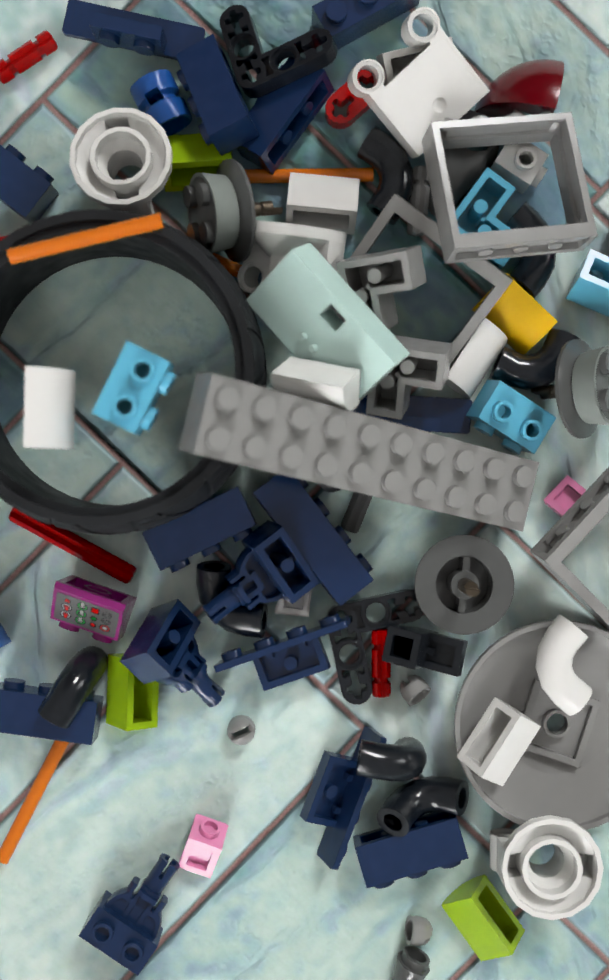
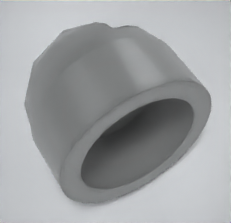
M409 675L407 678L410 683L407 684L402 681L400 684L401 695L409 706L420 702L431 691L426 681L418 675Z
M238 715L232 718L227 728L229 739L237 745L249 743L255 734L253 720L245 715ZM246 727H248L250 730L249 732L237 737L233 735V733L238 732Z
M409 915L405 923L406 943L413 946H421L428 943L433 932L430 922L421 916Z

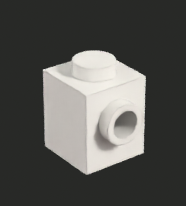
M532 143L508 144L503 147L490 169L516 187L515 190L523 195L530 185L536 188L548 169L543 167V164L549 154Z

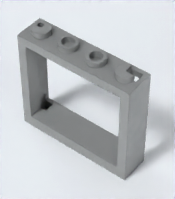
M549 110L536 115L512 113L505 117L494 118L479 115L466 120L445 118L444 121L430 123L422 139V146L445 264L583 251L598 236L572 112L551 113ZM550 141L567 224L460 234L444 149Z
M394 193L351 257L368 254L395 213L441 246L437 223L404 198ZM488 260L463 262L492 283L494 287L452 342L450 364L513 281V278ZM333 307L332 310L338 315V317L341 320L346 321L344 317L335 309V307Z
M608 467L529 552L609 631V610L562 563L609 512Z

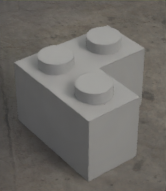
M421 245L352 256L336 263L338 274L388 329L399 323L393 292L412 290L427 282Z
M394 335L410 354L368 393L366 414L402 419L409 407L411 386L442 390L449 376L453 343Z

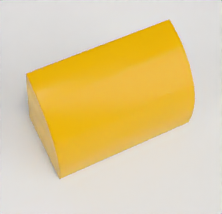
M514 279L485 317L503 331L508 338L507 344L521 354H526L558 322ZM489 292L472 308V311L475 312Z

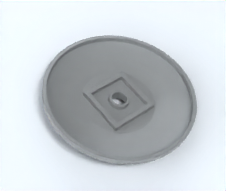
M554 620L529 624L511 631L489 646L479 656L465 677L458 694L454 714V737L457 753L464 746L494 697L517 709L541 727L503 786L481 778L463 762L460 761L466 776L481 798L491 808L512 822L522 825L532 818L554 815L569 818L586 830L609 822V632L593 625L570 621L588 636L587 640L575 653L572 667L575 674L592 688V695L587 704L578 713L568 716L553 703L542 689L536 670L538 645L547 628ZM553 714H562L564 717V725L558 731H550L547 727V721Z

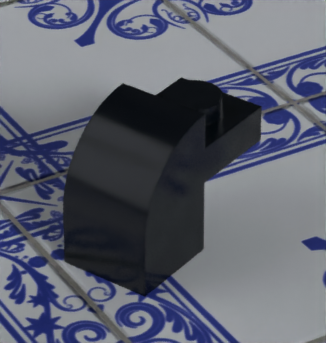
M405 625L388 626L381 661L414 670L427 668L458 677L462 673L468 641L442 635L433 630Z

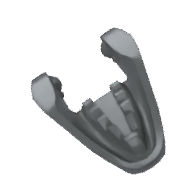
M500 145L486 146L485 151H471L467 148L444 149L454 207L468 194L485 169L493 165ZM430 189L428 209L432 215L436 216Z

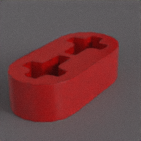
M360 70L358 72L357 79L359 84L360 82H363L365 85L370 82L374 84L372 73L368 70ZM346 82L327 100L325 119L335 129H346L370 107L363 98H357L350 92ZM350 101L351 104L346 112L347 117L341 114L335 117L334 106L337 105L341 108Z

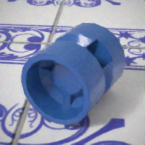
M159 69L152 71L136 80L131 86L130 93L139 111L151 115L165 129L167 136L180 132L191 123L192 115L184 98L178 97L180 91L169 70Z

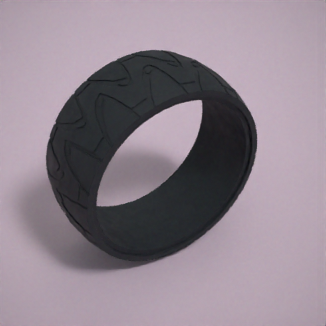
M90 209L69 211L34 221L32 225L27 224L0 240V338L17 306L36 286L51 275L71 265L97 258H137L163 265L178 272L192 281L212 300L225 318L231 333L235 358V379L266 388L267 368L263 339L255 314L249 306L244 292L228 270L212 253L193 238L186 236L182 231L163 222L164 228L13 265L10 264L7 249L144 216L124 211ZM0 423V498L23 514L49 525L52 523L55 527L82 533L125 534L166 524L189 513L205 502L223 486L239 466V464L204 456L183 478L151 497L124 505L92 503L71 497L55 489L33 473L10 445Z

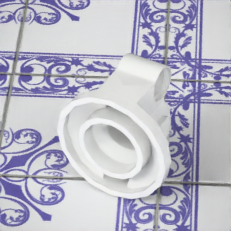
M113 107L94 114L79 127L70 144L69 165L75 182L92 201L111 208V210L144 216L154 214L152 198L163 190L172 172L173 151L165 129L151 115L135 108ZM129 165L141 169L131 178L115 180L118 171L123 167Z
M256 220L253 248L249 257L243 262L238 271V284L243 291L253 293L260 285L258 283L260 272L262 274V283L291 249L307 243H311L338 273L336 263L344 258L347 233L313 226Z
M547 815L532 818L515 830L496 828L490 831V869L498 873L514 903L531 916L548 920L572 917L589 906L599 891L604 871L600 849L592 839L591 834L571 819ZM554 844L555 851L550 861L541 865L533 864L529 861L537 849L544 845Z

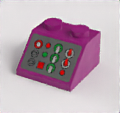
M70 575L57 580L55 583L50 618L60 621L58 626L73 632H79V629L92 632V638L95 640L112 643L113 640L119 641L124 636L137 597Z

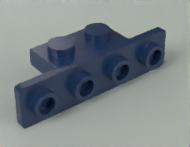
M79 0L68 1L62 28L64 35L68 37L100 43L110 48L132 50L146 56L155 55L177 60L175 54L201 41L206 35L205 29L202 27Z
M367 394L359 401V405L352 410L353 412L426 432L468 434L470 432L471 419L466 414L472 406V401L460 398L410 395L409 407L402 419H394L366 414Z
M336 613L318 620L320 626L307 630L305 625H301L286 631V638L274 641L273 636L258 640L253 643L254 649L243 653L240 647L221 654L222 660L214 665L215 672L217 673L253 660L264 691L329 669L331 665L320 637L347 628L351 623L349 616L340 618L339 614Z
M365 726L363 728L353 757L324 750L300 817L305 822L326 826L317 855L330 869H339L342 858L347 852L353 829L359 820L365 797L372 785V778L356 775V764L361 740L385 744L387 741L384 736L372 727Z

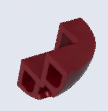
M540 59L524 62L508 69L487 87L490 91L477 103L474 111L491 118L505 117L508 114H512L514 110L532 115L549 110L553 113L556 109L562 86L564 63L557 60Z

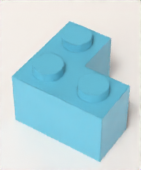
M487 167L455 211L459 233L511 229L497 219L496 215L510 198L516 187ZM510 258L491 259L488 261L501 270Z

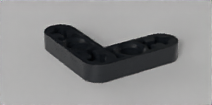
M242 5L230 6L222 13L219 20L236 81L244 94L249 98L256 99L328 66L335 60L338 53L337 45L331 33L323 28L311 30L264 53L255 23L246 7ZM238 21L240 28L242 30V33L237 34V32L235 31V23H237ZM248 45L254 46L249 55L238 57L239 51L243 47ZM319 45H322V48H323V49H322L321 51L317 52V48H316V47H318ZM303 52H304V54H305V56H306L305 59H302V57H301V55H300V54L303 53ZM295 58L294 64L286 70L278 69L284 59ZM254 68L257 75L256 81L252 83V77L248 70Z
M403 589L345 602L341 606L336 604L328 610L326 617L336 614L338 611H343L345 616L351 615L352 620H350L351 623L347 627L348 634L356 632L355 638L345 637L337 642L334 637L342 636L341 630L329 634L341 692L349 703L362 704L372 694V682L361 633L420 619L424 613L419 605L413 608L414 613L408 614L405 609L395 610L398 617L391 619L392 610L387 602L388 599L394 598L393 604L395 606L405 603V597L410 596L413 601H417L415 590ZM380 603L384 606L385 616L381 621L372 622L366 617V609L370 604ZM346 644L355 645L359 650L358 658L352 663L343 662L339 657L340 649ZM363 666V671L356 672L359 683L366 684V687L361 689V695L355 696L353 691H347V688L352 686L350 672L342 675V670H355Z

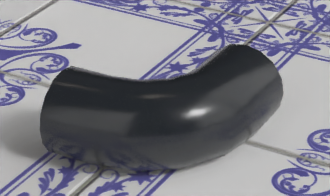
M375 126L362 143L357 157L372 166L379 176L378 187L366 204L367 208L378 217L394 193L409 201L413 192V168L405 149L391 135ZM395 213L389 224H396L400 216Z
M527 202L505 224L511 229L549 226L542 216ZM556 253L522 256L518 265L509 275L535 299L545 287L555 268Z
M553 328L549 331L541 349L534 354L524 355L504 346L494 363L490 378L501 380L508 386L524 390L546 387L555 381L556 363L564 344L569 340L580 338L564 330Z
M211 560L197 564L196 585L199 601L202 606L227 588L228 581L224 576L231 572V565L229 563ZM259 603L251 610L240 605L221 619L218 625L228 632L241 636L263 638L267 627V604Z
M87 646L81 649L62 670L38 708V713L45 720L58 727L69 728L98 681L108 670V656L106 652L96 646Z
M412 737L401 738L395 744L362 739L358 752L356 775L385 781L410 780L422 773L427 762V755L422 743Z
M439 776L414 779L398 787L386 799L377 813V821L388 834L402 837L409 832L413 823L424 814L441 812L462 816L469 799L468 783L462 779Z

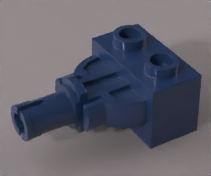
M267 520L241 540L245 549L239 554L234 569L224 576L228 581L227 588L207 604H204L202 608L208 613L207 616L217 625L221 619L240 605L251 610L259 603H270L281 598L294 604L319 584L320 581L284 527Z
M179 599L151 608L120 662L143 684L156 681L163 685H174L181 693L192 689L209 707L216 706L222 700L221 696L225 694V690L208 676L207 665L205 664L207 661L199 654L194 634L201 621Z
M165 853L160 855L159 860L148 876L141 882L136 892L134 890L140 881L138 877H134L128 887L121 888L113 894L106 890L86 919L79 934V937L137 976L158 947L163 931L161 927L162 910L168 903V898L163 894L159 902L158 899L170 879L180 868L179 863L173 858L165 871L162 872L170 858Z

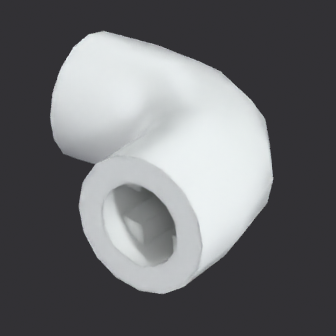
M559 614L547 628L538 645L536 670L541 687L557 707L568 716H572L587 704L592 695V688L575 674L572 667L575 653L587 640L588 636Z

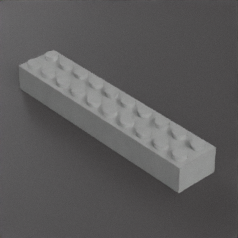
M196 373L178 449L196 455L522 532L539 462L214 373Z

